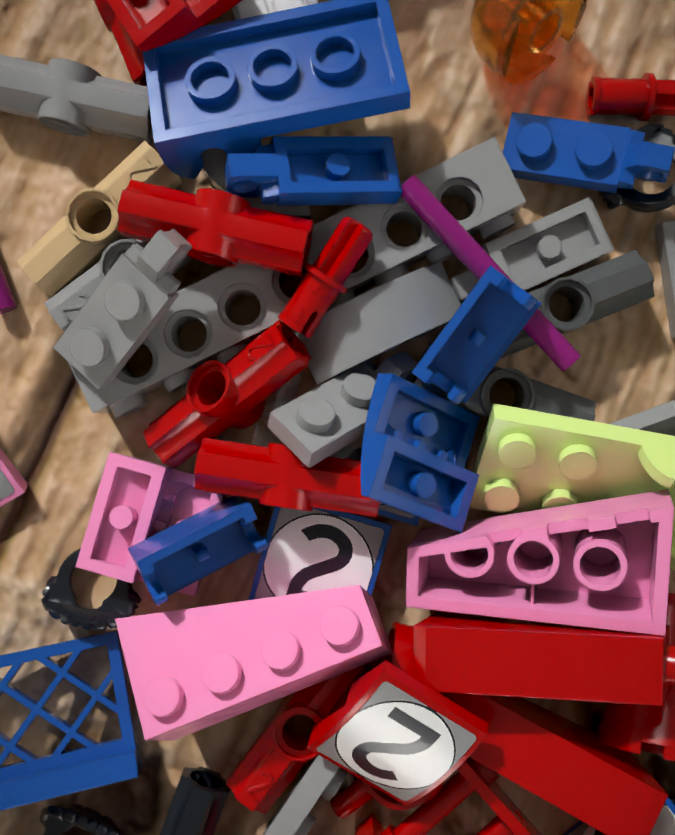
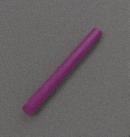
M415 174L401 186V197L478 281L490 265L511 280ZM539 309L535 311L523 327V330L562 372L580 358L581 355Z

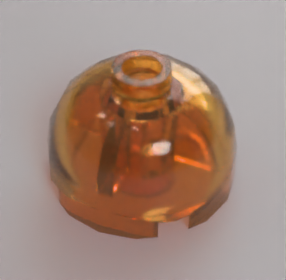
M475 0L471 11L470 36L479 58L498 77L504 78L512 85L518 86L533 80L556 59L554 56L545 53L555 45L559 37L561 36L568 42L570 41L584 15L588 0Z

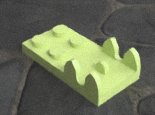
M493 403L472 472L479 474V478L469 508L508 515L669 489L674 505L670 567L675 571V436Z

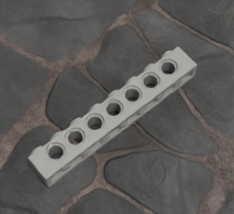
M495 137L416 175L439 201L450 196L462 199L469 208V217L457 221L471 236L480 233L483 240L490 239L514 226L515 222L512 216L526 203V199ZM400 196L396 204H356L315 224L307 262L311 265L314 264L335 229L346 216L357 220L373 234L371 242L364 251L367 259L366 265L360 271L350 273L343 284L348 289L345 294L341 292L338 294L327 311L355 298L354 293L373 284L378 287L408 274V267L428 258L431 265L443 262L455 255ZM395 222H407L416 229L418 241L411 246H398L389 239L387 228ZM237 262L236 267H226L177 291L179 294L177 299L139 346H147L153 356V364L150 371L142 377H135L131 373L127 362L109 385L98 389L69 363L92 413L113 412L116 419L124 417L148 405L145 395L165 386L168 393H172L187 387L192 373L201 364L212 360H218L223 364L226 363L275 322L280 320L278 318L279 314L291 299L282 292V283L288 274ZM244 296L258 299L261 305L258 318L249 325L234 324L231 319V308L234 302ZM193 321L203 322L207 330L205 343L198 350L186 352L180 344L182 328Z

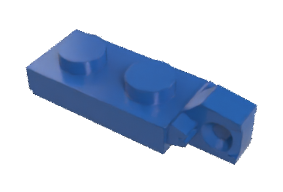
M512 112L503 154L515 178L616 193L617 188L632 189L635 179L665 183L671 170L675 147L644 141V132L631 130L629 127Z
M273 136L271 144L257 146L255 153H228L224 169L226 192L239 197L257 198L261 196V202L269 205L276 203L277 206L396 204L402 194L393 138L390 136Z

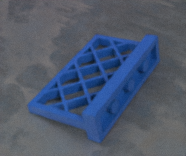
M118 630L0 655V668L12 665L4 678H0V696L5 692L32 710L12 739L0 732V745L5 748L0 755V811L139 777L142 764L139 745L136 743ZM107 645L111 670L98 689L69 671L83 650ZM72 653L64 666L50 658ZM38 660L57 673V676L38 702L10 684L23 664ZM64 678L92 696L73 725L44 707ZM112 679L116 702L103 694ZM99 701L118 714L122 738L98 743L78 729L96 702ZM37 715L66 733L53 754L41 757L36 756L18 744ZM72 738L84 745V747L63 751ZM11 752L24 760L3 765Z

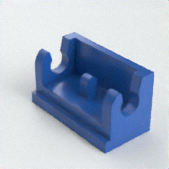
M490 265L414 368L412 374L427 384L434 383L448 394L447 397L452 402L460 404L463 401L466 403L542 303Z
M231 496L128 548L146 588L157 606L169 601V595L251 552L258 554L268 548L267 541L258 534L252 522L258 518L251 503L238 496Z

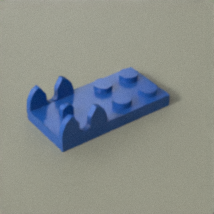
M331 0L204 26L180 39L143 52L154 144L167 168L183 178H197L204 166L202 153L210 148L222 149L225 151L226 156L228 153H255L256 147L261 146V138L410 109V88L388 0Z

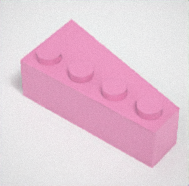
M669 489L465 521L462 533L439 525L421 528L407 547L406 607L665 636L674 505Z
M361 585L115 619L145 740H177L393 654L373 597Z

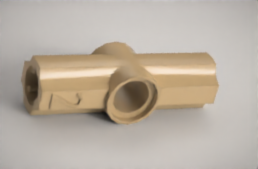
M143 141L95 188L82 189L74 194L67 204L65 216L16 261L21 267L22 272L50 298L93 267L101 259L103 251L111 243L121 239H130L118 231L119 216L117 212L122 190L126 189L130 180L165 186L171 189H176L182 183L180 177L167 168L159 153L146 141ZM100 210H111L112 218L107 229L101 233L91 234L89 225L94 214Z

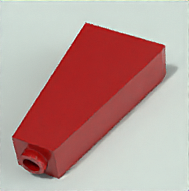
M438 611L414 625L413 677L433 690L445 693L663 706L669 685L675 686V645H670V625H666V634L661 636Z
M438 692L489 723L487 736L469 756L470 758L605 835H650L668 794L631 752L599 743L598 733L521 697Z

